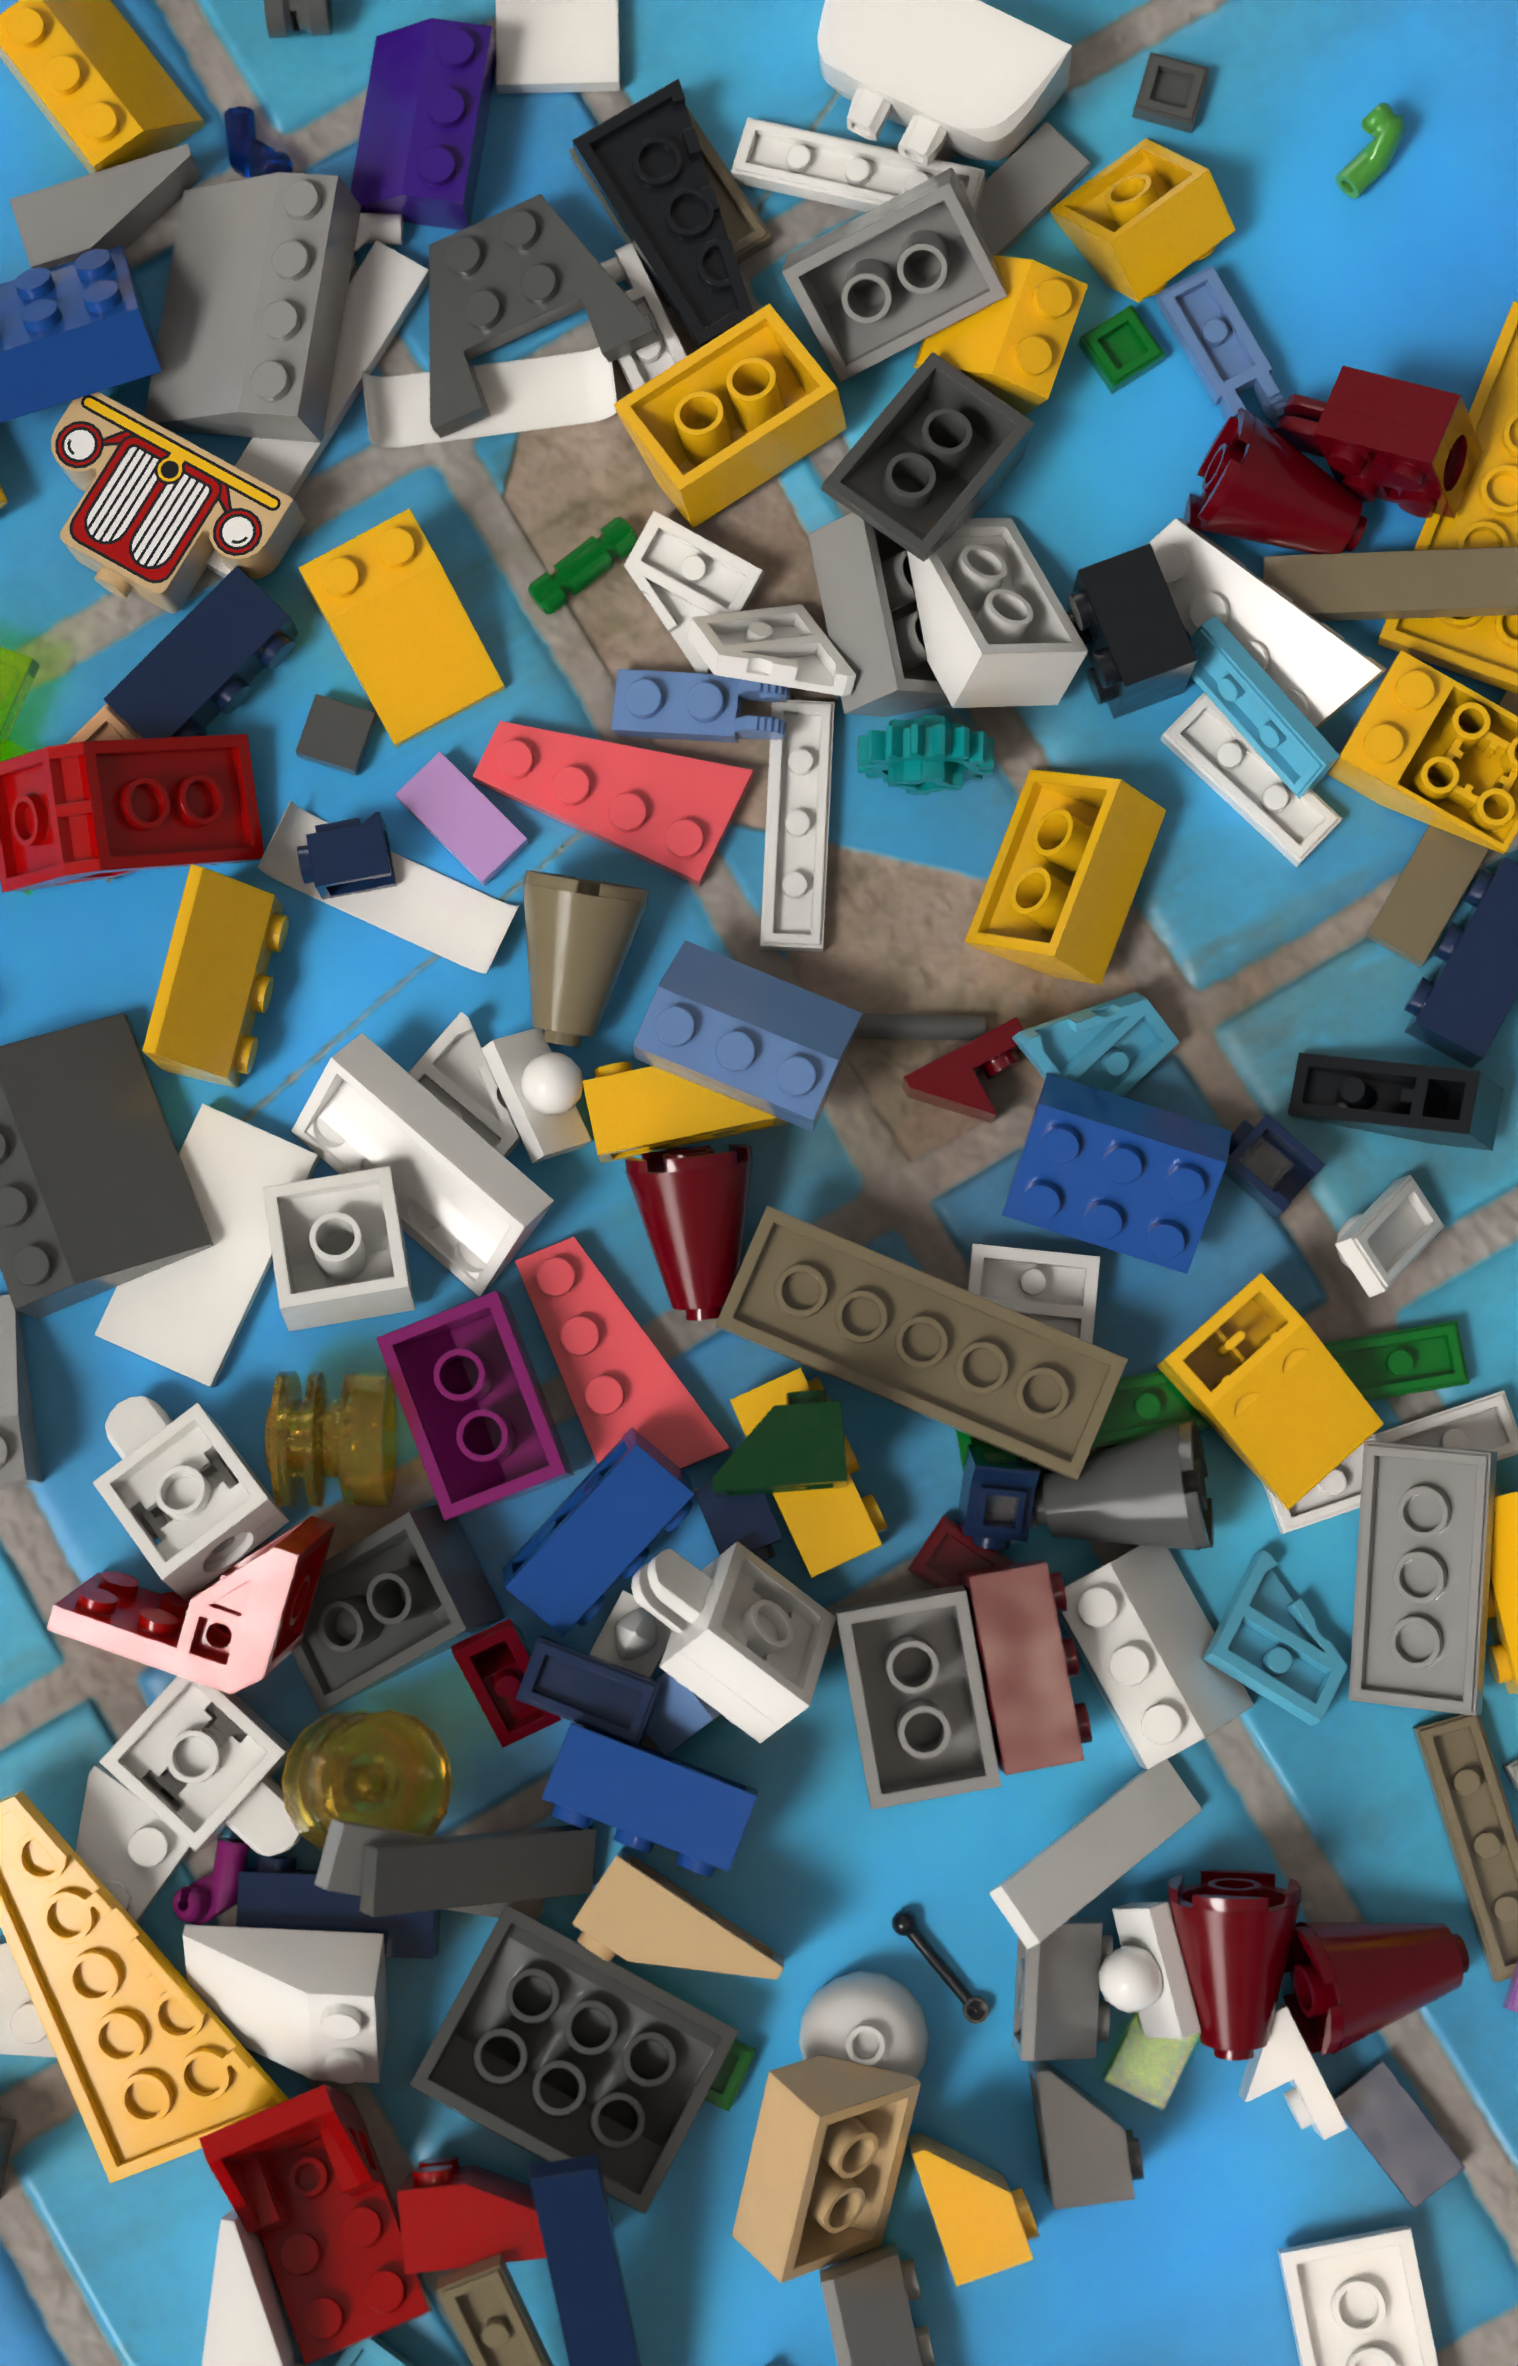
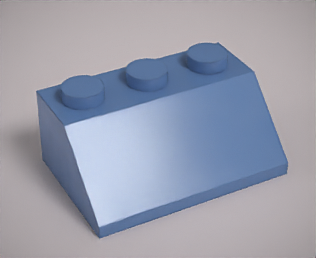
M685 940L659 983L632 1046L635 1059L813 1132L863 1013Z

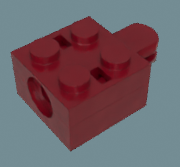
M1342 366L1327 402L1292 394L1284 407V414L1286 416L1279 419L1274 430L1299 451L1324 457L1335 480L1362 502L1372 503L1375 501V498L1397 503L1405 512L1421 518H1431L1435 513L1455 519L1483 453L1460 394L1347 366Z

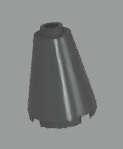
M1179 1421L1087 1457L1079 1479L1076 1481L1053 1471L1045 1472L1043 1474V1486L1036 1487L1033 1502L1038 1526L1048 1525L1051 1535L1058 1538L1197 1551L1213 1547L1214 1520L1212 1499L1207 1498L1204 1477H1208V1471L1196 1423H1193V1421Z

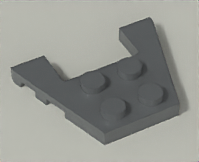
M541 194L429 245L430 423L432 429L440 438L491 416L472 364L473 358L584 308L586 309L600 350L609 363L660 340L657 331Z

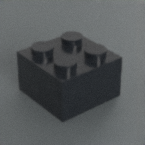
M1149 543L1079 569L1073 591L1068 596L1070 610L1066 611L1088 649V656L1093 667L1087 669L1086 673L1091 691L1097 703L1100 705L1107 702L1115 719L1183 694L1197 658L1151 544Z

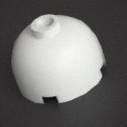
M858 1970L834 1978L814 1993L802 2014L799 2046L803 2060L817 2055H824L909 2074L917 2078L926 2063L930 2035L923 2009L906 1986L886 1974Z

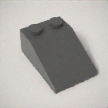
M932 352L822 483L821 490L925 562L991 499L1021 462L1034 422Z
M437 1504L407 1512L325 1561L302 1642L292 1651V1654L321 1713L450 1649L451 1645L479 1633L505 1618V1615L457 1517L444 1521Z

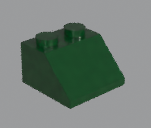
M826 1390L786 1393L787 1405L773 1406L712 1477L715 1497L846 1487L847 1469L841 1400L827 1401Z

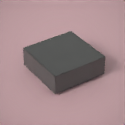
M1150 52L1132 117L1191 133L1210 68Z
M316 694L295 752L299 758L357 776L375 727L377 716L375 712Z

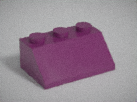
M496 1290L376 1338L444 1521L515 1499L574 1475L507 1296Z

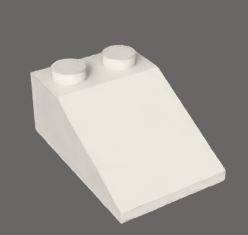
M970 518L925 562L907 551L927 661L952 708L1058 705L1087 655L1088 649L1012 518Z
M184 1925L183 1944L187 1982L245 2048L312 2080L334 2081L341 2084L354 2082L379 2083L388 2026L384 1934Z
M232 2208L220 2221L202 2366H309L308 2364L299 2363L300 2349L261 2237L249 2234L236 2211Z

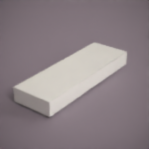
M1205 693L1161 736V742L1296 868L1343 819L1312 790L1299 799Z

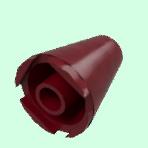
M1243 408L1238 410V419L1230 416L1209 448L1197 475L1204 478L1202 496L1200 498L1192 493L1189 494L1184 515L1186 525L1197 530L1311 554L1341 553L1343 549L1351 552L1359 543L1367 525V518L1361 515L1363 504L1360 499L1255 414Z
M728 1144L729 1152L714 1153L711 1145L642 1153L641 1159L631 1156L625 1158V1172L672 1309L685 1310L686 1320L697 1321L719 1318L739 1272L753 1166L752 1146L749 1144Z
M1248 1870L1201 1871V1884L1184 1886V1874L1174 1876L1168 1881L1167 1897L1201 2027V2033H1199L1200 2041L1203 2045L1214 2048V2056L1219 2059L1231 2061L1251 2059L1254 2057V2050L1263 2048L1268 2043L1301 1903V1886L1298 1881L1290 1878L1287 1890L1275 1887V1874Z
M1298 1922L1295 1924L1284 1973L1290 1972L1294 1993L1283 1996V1999L1311 2053L1321 2052V2056L1335 2054L1458 1989L1463 1982V1973L1469 1970V1955L1461 1936L1456 1933L1452 1934L1450 1929L1442 1923Z

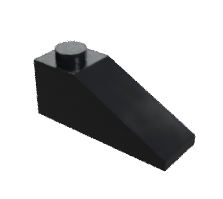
M1299 1053L1288 1115L1430 1144L1493 1151L1504 1088L1481 1071Z

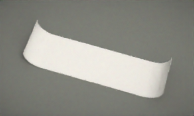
M600 347L583 352L474 366L491 416L443 438L437 435L430 423V372L380 377L366 374L361 369L369 439L372 444L380 447H408L592 423L607 419L617 413L613 405L617 402L612 362L609 363L606 360Z
M290 800L258 865V869L293 889L473 971L487 974L520 905L514 906L494 899L392 851L391 856L397 886L323 900L315 888L314 882L304 884L298 860L297 846L308 845L306 834L316 833V825L327 824L328 822L306 812Z

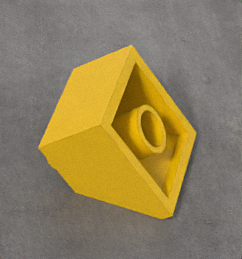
M1146 138L1049 209L1054 221L1106 285L1137 303L1144 298L1161 292L1171 278L1191 263L1209 256L1216 249L1218 243L1236 231L1210 170Z
M993 255L1005 285L1007 296L923 339L913 368L918 369L933 352L1025 416L1049 398L1088 284L1033 259Z
M920 2132L908 2136L912 2156L956 2286L1034 2260L1027 2241L1040 2236L1022 2187L1010 2191L1002 2173Z

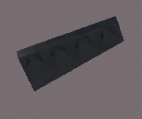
M679 78L572 140L576 155L697 349L753 314L730 239H728L720 214L719 203L704 164L697 134L690 120Z

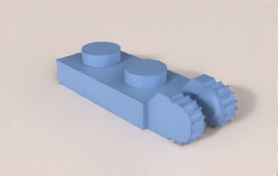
M1211 265L1157 293L1156 304L1215 406L1220 404L1225 421L1230 416L1238 419L1239 409L1247 410L1238 394L1254 387L1257 400L1266 417L1274 426L1277 425L1279 419L1286 416L1284 414L1286 402L1271 376L1273 369L1215 268Z
M618 669L611 730L615 735L622 737L738 743L739 738L760 740L785 738L787 722L772 716L746 715L741 717L743 700L786 701L789 700L790 687L708 673Z

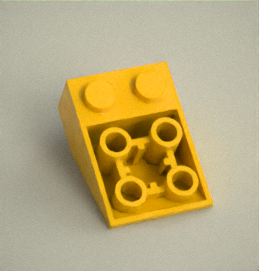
M1401 650L1388 668L1339 752V759L1330 768L1327 775L1383 807L1505 854L1518 832V716Z
M1262 1273L1252 1279L1157 1365L1163 1374L1287 1510H1290L1384 1424L1308 1323Z

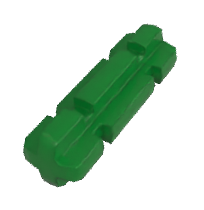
M622 517L614 518L600 529L602 534H600L599 538L596 539L594 536L588 538L554 565L555 572L549 575L545 572L529 585V595L541 611L547 615L554 613L568 602L566 595L570 592L574 596L613 567L612 561L616 556L619 559H623L632 551L638 537L627 521Z

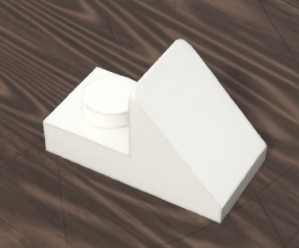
M1278 2000L1268 2043L1265 2047L1254 2050V2057L1248 2060L1238 2095L1245 2102H1249L1290 2081L1293 2088L1284 2092L1283 2095L1299 2127L1303 2130L1312 2125L1314 2131L1323 2140H1326L1348 2127L1288 2007Z

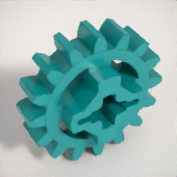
M923 715L921 718L908 720L893 719L889 722L887 731L869 730L868 735L858 737L857 772L866 773V778L868 779L883 778V782L888 783V787L902 788L906 790V794L928 795L931 792L945 790L959 791L963 789L964 779L981 780L983 775L993 774L994 737H987V732L984 731L970 732V727H965L964 724L949 722L945 720V716Z

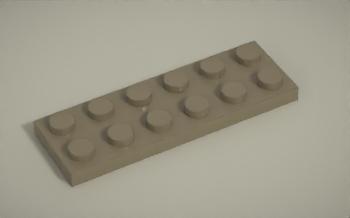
M767 1206L716 1323V1327L1074 1481L1079 1479L1128 1359L770 1206Z

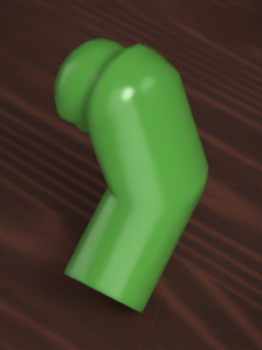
M1379 103L1362 120L1363 130L1374 139L1335 177L1340 189L1351 198H1358L1389 167L1406 128L1402 114L1397 116L1387 103Z

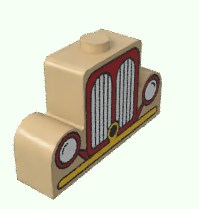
M100 392L72 400L52 434L51 451L55 460L70 481L80 490L85 491L62 528L60 538L79 563L97 572L94 577L97 583L121 598L126 599L130 592H133L169 613L179 612L208 566L206 562L214 550H216L225 566L231 571L238 566L251 580L260 579L271 574L279 565L306 521L295 500L290 496Z

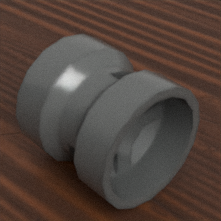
M264 0L269 38L290 37L294 31L307 30L312 36L332 35L331 0Z

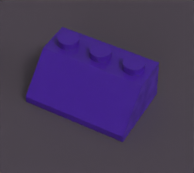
M429 18L376 36L350 192L361 205L360 213L402 214L404 223L463 230L470 226L496 71V46L492 26Z

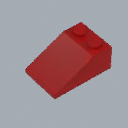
M446 2156L420 2161L419 2169L410 2172L397 2190L405 2275L464 2268L500 2253L505 2263L546 2258L531 2185L477 2165L459 2167L457 2156ZM611 2216V2221H612V2226H613V2231H614L613 2216Z

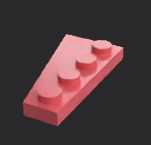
M499 721L473 774V779L475 783L700 887L754 774L751 769Z
M574 1236L515 1260L597 1464L632 1427L680 1469H685L730 1450V1447Z

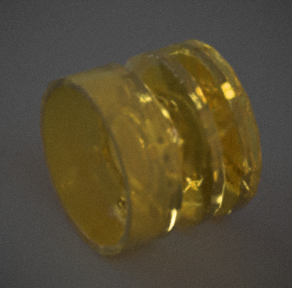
M279 1371L275 1378L272 1402L267 1411L265 1425L266 1465L271 1473L275 1504L279 1508H296L300 1498L302 1478H304L308 1505L312 1508H321L328 1492L330 1478H338L342 1499L347 1508L390 1507L393 1500L396 1474L397 1418L395 1388L389 1372L347 1371L342 1382L339 1400H330L325 1375L322 1371H311L307 1381L305 1400H303L302 1387L297 1372Z

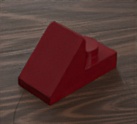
M1015 1017L904 1076L902 1088L908 1098L993 1123L997 1115L976 1075L984 1071L989 1080L1020 1064L1022 1061L1018 1053L1021 1052V1049L1012 1037L1024 1029L1018 1018Z
M511 1618L450 1646L460 1669L502 1748L561 1721L560 1716L516 1700L531 1654L520 1627Z

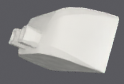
M825 0L817 36L821 75L839 94L852 101L847 116V128L868 140L877 141L887 119L906 127L907 129L898 144V152L905 158L923 167L930 165L943 146L969 159L1000 161L1009 156L1031 135L1056 104L1069 84L1072 45L980 0Z

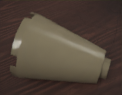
M526 870L525 882L523 883L532 1026L545 1030L543 1041L565 1046L581 1047L582 1036L594 1037L596 1035L647 908L649 890L598 880L593 881L567 875Z

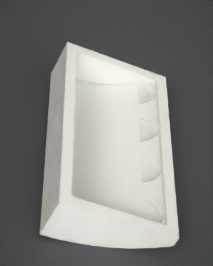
M363 1033L359 1034L330 1058L291 1130L294 1135L339 1174L390 1166L402 1230L479 1297L489 1289L506 1268L554 1201Z

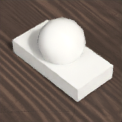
M539 1028L492 1040L481 1048L532 1164L578 1150L592 1141L576 1107V1103L581 1098L584 1088L582 1070L568 1056L559 1052H551L548 1043L543 1041L544 1034Z
M1407 1175L1393 1181L1364 1213L1357 1214L1344 1222L1337 1235V1242L1334 1245L1336 1246L1340 1261L1354 1273L1370 1298L1386 1292L1444 1228V1224L1411 1175Z
M1129 1902L1112 1908L1121 1948L1116 1949L1105 1957L1099 1971V1987L1105 2000L1124 2012H1138L1144 2038L1185 2039L1201 2033L1192 1991L1168 1902Z

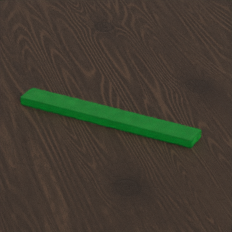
M1457 1320L1323 1343L1367 1402L1469 1384ZM1162 1371L1123 1377L1118 1382L1091 1449L1122 1444L1179 1421H1193V1423H1196L1199 1431L1212 1429V1427ZM955 1430L962 1471H964L968 1444L981 1445L985 1459L989 1463L1008 1464L1017 1462L1018 1456Z

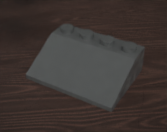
M125 1013L0 1046V1270L15 1310L40 1319L214 1246L135 1034Z
M506 1905L414 2075L410 2087L546 2162L598 2154L606 2195L641 2214H646L739 2031L621 1966L603 1960L584 1946Z

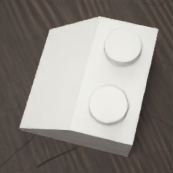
M390 1166L262 1187L279 1307L289 1332L415 1310L406 1247Z

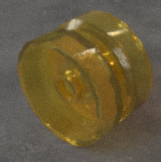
M347 1710L322 1716L303 1729L287 1753L281 1780L284 1806L297 1832L319 1850L324 1849L332 1818L433 1836L447 1814L453 1787L449 1756L437 1734L416 1716L393 1710Z

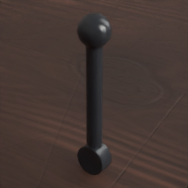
M908 1910L897 1912L892 1919L893 1930L898 1935L907 1936L963 2004L962 2011L969 2022L976 2024L985 2021L989 2014V2006L982 1997L972 1996L917 1929L916 1916Z

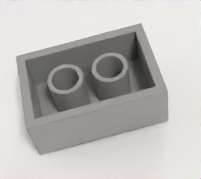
M961 1584L835 1607L871 1810L1001 1787L967 1592L964 1586Z

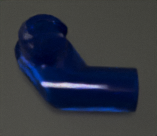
M233 107L224 112L228 158L231 167L236 173L244 178L276 172L292 173L293 164L287 153L282 151L275 152L272 147L257 140L253 109Z

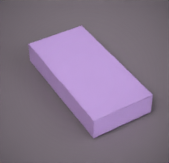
M438 752L395 794L397 800L483 886L492 880L529 844L528 838L441 752Z

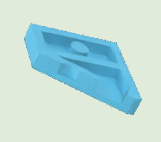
M1136 992L1019 1031L1012 1037L1044 1080L1047 1073L1122 1097L1180 1043L1149 1000Z
M1261 1550L1253 1555L1202 1659L1308 1725L1314 1726L1322 1722L1348 1666L1331 1641L1325 1639L1319 1633L1316 1627V1619L1303 1600L1299 1598L1294 1601L1272 1569L1278 1565L1273 1556L1265 1550Z

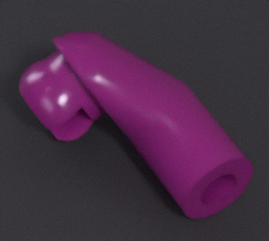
M218 1838L213 1871L192 1884L180 1888L174 1895L172 1908L179 1920L190 1922L194 1925L205 1924L237 1905L239 1871L246 1869L249 1846L243 1840Z

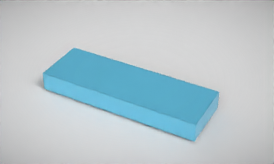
M1217 616L1212 617L1201 624L1190 639L1197 658L1190 677L1300 799L1315 788L1339 759L1340 755Z

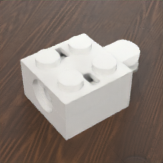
M144 1396L130 1397L118 1403L110 1412L105 1423L107 1438L122 1460L92 1483L161 1580L185 1601L289 1522L287 1516L222 1428L198 1402L174 1421L171 1420L159 1404ZM158 1538H160L161 1540L159 1544H157L155 1541Z
M740 1542L734 1543L701 1571L673 1549H666L657 1554L650 1563L645 1564L632 1577L631 1589L636 1603L672 1629L659 1667L726 1717L728 1721L738 1726L757 1742L762 1743L810 1707L836 1617Z
M177 1676L99 1761L195 1852L208 1848L227 1826L257 1854L269 1857L291 1849L299 1842L304 1833L306 1816L303 1808L271 1778L296 1750L235 1693L229 1694ZM163 1788L174 1797L173 1801L161 1791Z

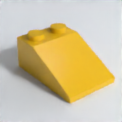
M410 508L298 567L312 598L396 748L505 690L498 672Z

